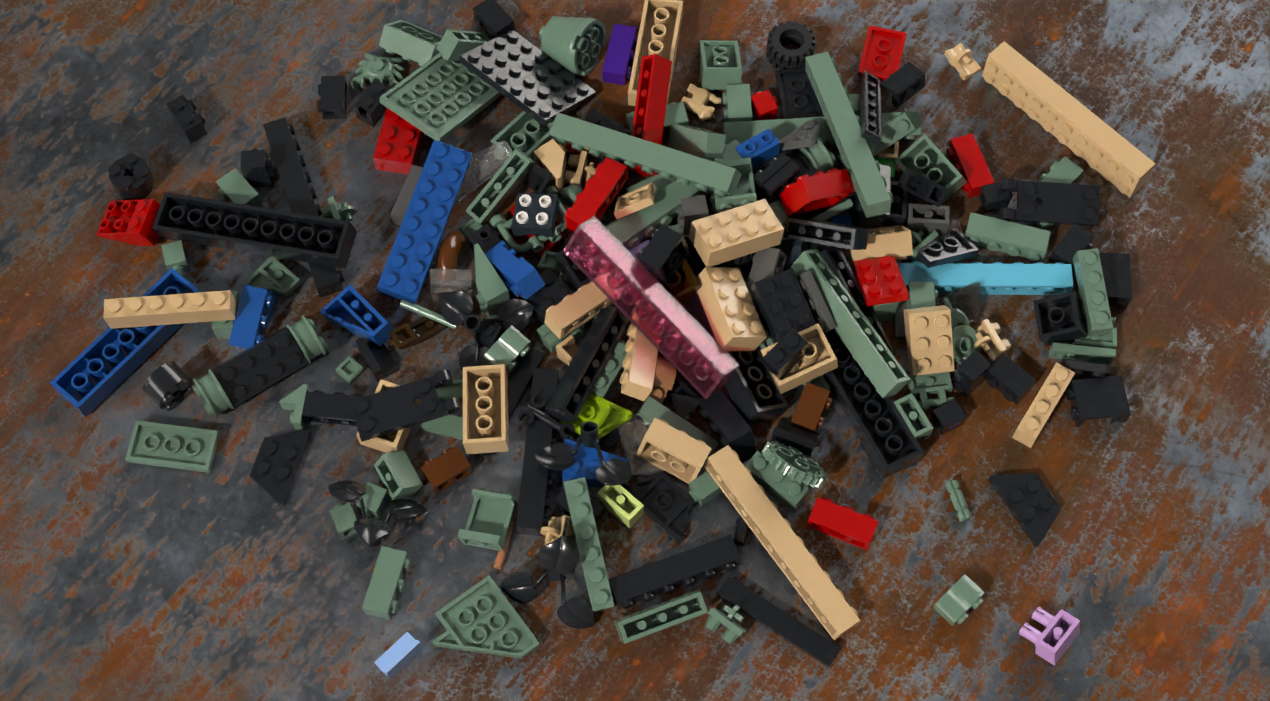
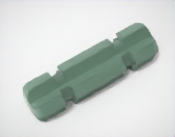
M952 480L947 482L946 488L951 494L950 498L955 511H958L957 516L959 520L966 521L970 519L971 514L969 509H966L967 504L962 491L959 490L958 481Z

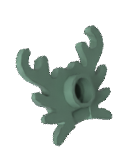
M365 53L364 56L367 60L359 62L360 67L354 72L355 75L359 76L350 80L349 88L354 92V84L359 83L361 88H364L366 79H369L372 83L375 78H378L383 84L389 82V85L393 88L399 83L395 80V77L400 81L403 80V76L398 72L404 71V68L398 65L403 59L379 57Z

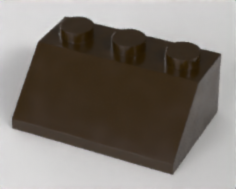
M638 254V255H636V256H637V258H638V260H639V262H640L642 268L644 269V267H643V265H642V263H641V261H640V259H639V254ZM686 259L667 285L646 273L668 314L686 305L701 287Z

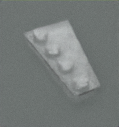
M501 141L472 155V161L456 203L495 175L513 153L506 141Z

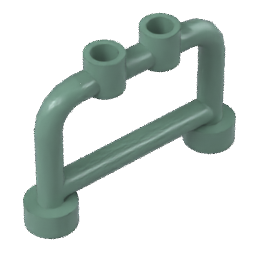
M554 185L548 186L542 192V194H557L558 197L560 195ZM559 200L558 213L562 218V222L555 226L554 237L535 235L522 245L517 244L508 231L511 228L513 218L507 221L503 214H497L490 219L489 223L493 229L500 231L508 246L514 251L526 252L532 249L534 252H539L544 248L543 242L550 239L552 243H555L561 239L560 233L567 229L564 218L566 209Z

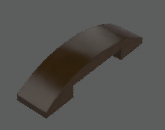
M440 308L434 311L442 315ZM423 317L410 325L407 322L390 331L389 335L399 349H405L436 336L447 329L448 326Z

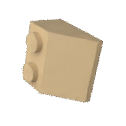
M552 139L534 151V159L538 166L552 174L547 185L556 186L560 192L565 185L566 151L560 143L557 144Z

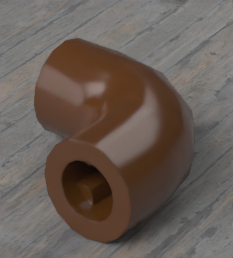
M459 231L450 232L441 242L437 256L438 280L452 281L457 279L458 255L466 244L465 236Z

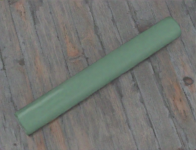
M402 299L400 302V307L453 329L458 327L449 324L443 315L405 299Z

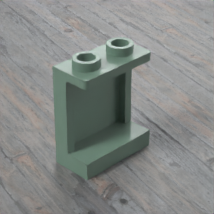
M751 157L716 162L735 168L741 173L733 196L726 195L725 197H720L714 194L717 213L757 201Z
M480 488V490L473 489L471 494L474 496V502L465 530H459L458 538L464 545L504 551L518 503L512 494L508 492L494 493L486 488Z

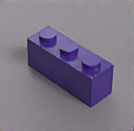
M614 23L602 69L603 82L625 85L627 78L630 79L632 72L630 64L634 62V47L637 45L638 40L637 27Z

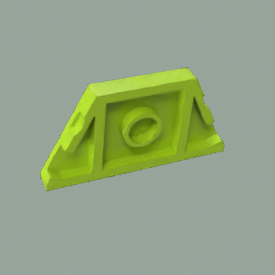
M590 393L575 422L561 423L573 424L575 427L574 432L581 435V424L587 421L595 422L598 426V439L632 419L633 413Z

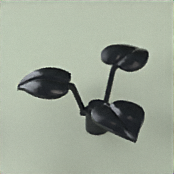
M462 291L439 293V307L444 319L454 326H459L464 322L465 328L472 332L476 342V346L468 345L459 354V365L462 371L463 367L492 365L484 358V355L490 348L480 347V341L477 337V333L484 329V323L503 322V327L506 330L512 325L521 332L528 326L534 311V306L529 302L521 299H510L504 301L498 307V313L501 318L482 319L474 314L468 315L473 311L474 304L471 296Z
M592 421L581 424V436L577 437V443L573 451L567 444L555 443L544 448L540 453L535 454L536 460L544 467L551 470H565L574 465L575 459L573 456L577 454L580 444L583 443L585 447H596L600 463L603 465L595 471L596 479L600 483L614 486L627 483L632 478V472L627 463L617 458L610 459L606 463L602 456L600 446L609 447L616 444L620 438L618 429L616 428L598 439V426Z
M344 480L328 486L331 496L339 501L352 502L356 499L359 500L363 518H359L354 522V529L368 547L379 546L382 538L390 534L391 526L388 522L393 515L400 520H409L427 512V509L418 502L403 498L390 502L389 509L392 511L388 513L385 521L371 520L366 516L362 497L366 494V488L362 484Z
M563 536L540 549L538 560L542 567L547 570H544V573L537 581L533 582L532 576L528 573L515 572L501 582L500 588L508 597L519 603H529L537 596L535 586H538L546 576L551 581L560 580L563 606H560L557 610L559 619L565 625L576 629L589 628L596 623L592 607L586 600L575 597L569 599L568 602L566 601V576L564 574H568L573 570L575 561L572 550Z

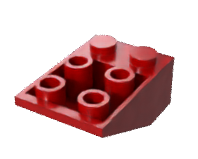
M154 199L110 201L96 235L137 246H155L159 235L152 227L160 204Z

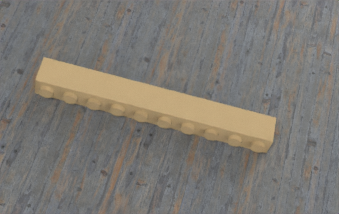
M727 445L708 457L703 465L832 639L835 641L852 629L860 621L858 613L853 607L848 605L843 593L836 589L831 582L829 574L818 565L816 557L808 552L803 540L796 536L791 529L789 521L778 512L776 504L768 499L764 488L756 483L751 471L744 467L739 460L736 451L731 450Z

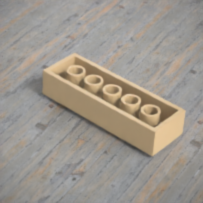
M645 0L628 89L629 106H635L641 58L652 54L660 55L672 61L667 97L668 104L683 17V1Z

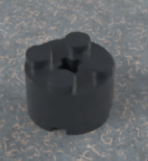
M132 153L127 154L116 160L108 169L110 181L121 199L141 200L151 193L154 178L147 162L141 157Z
M171 361L172 365L168 366L165 363L158 367L147 378L149 384L147 386L143 385V391L161 409H166L167 411L173 410L178 404L177 401L182 396L187 397L193 392L191 387L192 379L174 361Z

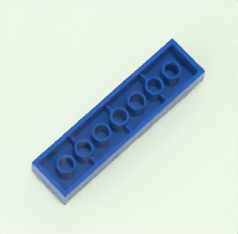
M437 140L433 141L377 286L378 293L398 300L405 299L417 304L472 161V153Z
M171 268L141 297L199 293L201 291ZM183 324L110 329L109 327L56 376L50 384L58 394L83 416L87 417Z

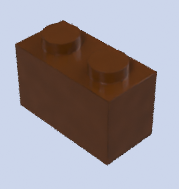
M806 382L791 423L816 432L817 428L821 429L825 420L822 414L825 408L829 409L833 399L830 397L831 392Z
M458 446L446 449L441 456L436 459H429L421 467L424 477L436 495L473 473L471 465Z

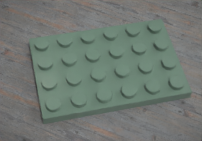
M439 53L380 96V103L432 139L442 142L502 94L459 61H447Z

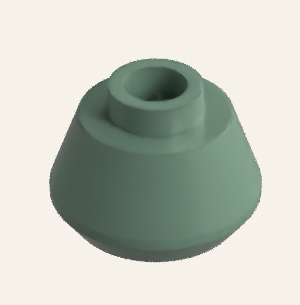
M569 185L561 189L559 192L560 201L568 208H571L575 203L578 193H582L583 188L579 185Z

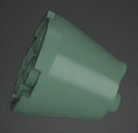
M553 16L546 26L541 27L539 32L540 37H542L541 51L572 73L582 76L589 75L600 61L598 55L601 46L604 47L606 43L605 26L594 18Z

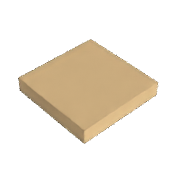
M651 182L618 196L614 210L616 219L653 205L656 193L654 183Z

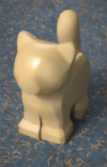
M690 84L687 89L689 92L688 96H683L681 100L684 103L685 110L697 114L700 121L715 118L713 114L715 108L706 105L709 100L715 104H721L722 99L716 97L705 88H699L694 84Z

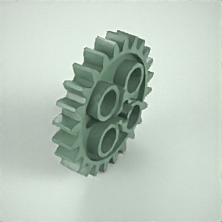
M770 441L766 443L762 450V456L765 457L766 461L770 462V465L775 466L776 470L782 471L783 475H787L800 484L802 482L806 486L810 485L813 488H820L828 477L827 473L823 471L824 468L819 467V464L814 462L812 458L806 457V454H802L794 447H787L784 443L780 444L777 441Z

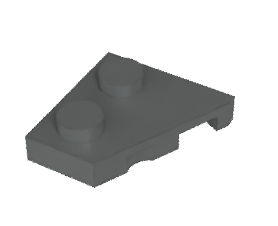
M822 121L805 122L779 140L780 151L813 146L824 129Z

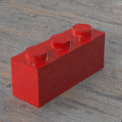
M973 133L950 139L947 155L949 159H952L957 171L967 181L962 186V190L967 193L969 198L979 195L981 186L995 183Z
M817 497L806 527L867 551L878 521L869 514L862 515L854 512V509L849 506L834 504L829 498L821 499Z

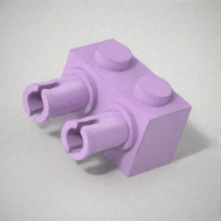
M1037 607L1032 615V619L1047 628L1042 633L1026 622L1024 624L1025 628L1021 627L1019 635L1035 644V654L1055 666L1080 634V620L1062 609L1056 616H1053L1041 607Z

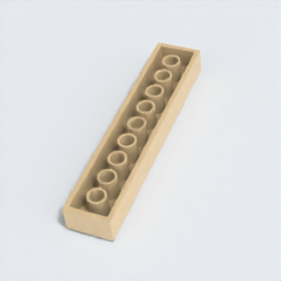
M1005 41L988 55L982 74L985 81L997 88L1002 95L1008 97L1016 107L1025 111L1031 119L1041 124L1060 143L1069 147L1076 156L1086 161L1092 169L1097 170L1105 180L1114 184L1121 193L1126 194L1130 198L1146 183L1156 163Z

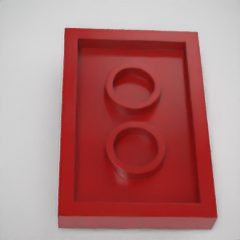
M870 25L857 76L860 77L863 71H866L880 78V81H884L897 71L907 33Z
M894 255L853 261V268L867 306L909 300V293Z

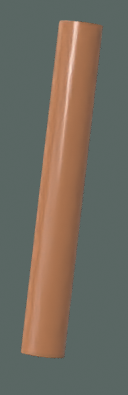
M518 507L516 508L505 549L497 553L494 568L501 570L516 524Z

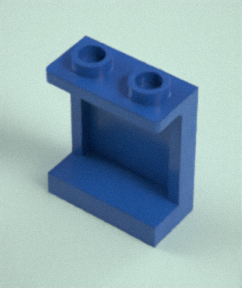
M767 129L736 146V151L741 158L751 157L753 169L780 154V142L771 130Z

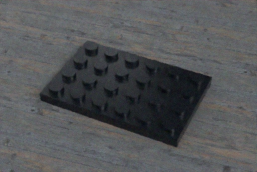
M513 29L460 55V63L543 126L553 122L557 112L567 114L595 98V90Z

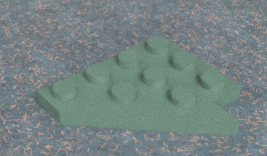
M490 575L435 613L446 629V632L432 641L435 647L523 659L540 647L538 640Z

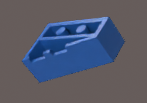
M502 240L486 252L485 255L508 291H512L517 297L521 296L524 299H528L546 284L537 270L523 257L520 259L514 256L517 254L516 251L513 249L509 250L507 244Z
M243 285L228 345L247 349L263 340L279 295L266 289Z
M348 285L320 311V314L327 322L361 338L363 337L376 345L381 346L391 337L389 332L393 328L351 285Z
M564 439V444L569 445L573 451L577 442ZM580 444L577 454L573 456L575 459L574 465L563 470V482L585 477L587 487L603 488L605 485L600 483L595 475L596 469L603 466L600 463L597 450ZM601 451L606 463L610 459L617 458L628 465V459Z

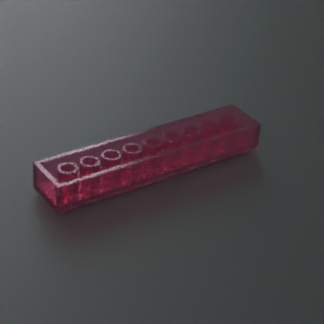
M595 216L577 227L563 252L705 399H708L720 390L739 364Z

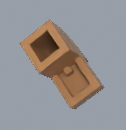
M657 355L653 390L648 396L661 404L668 390L672 389L675 381L676 365L674 361Z

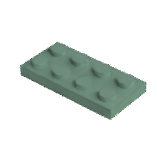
M136 420L125 460L129 463L210 473L220 433L217 430Z

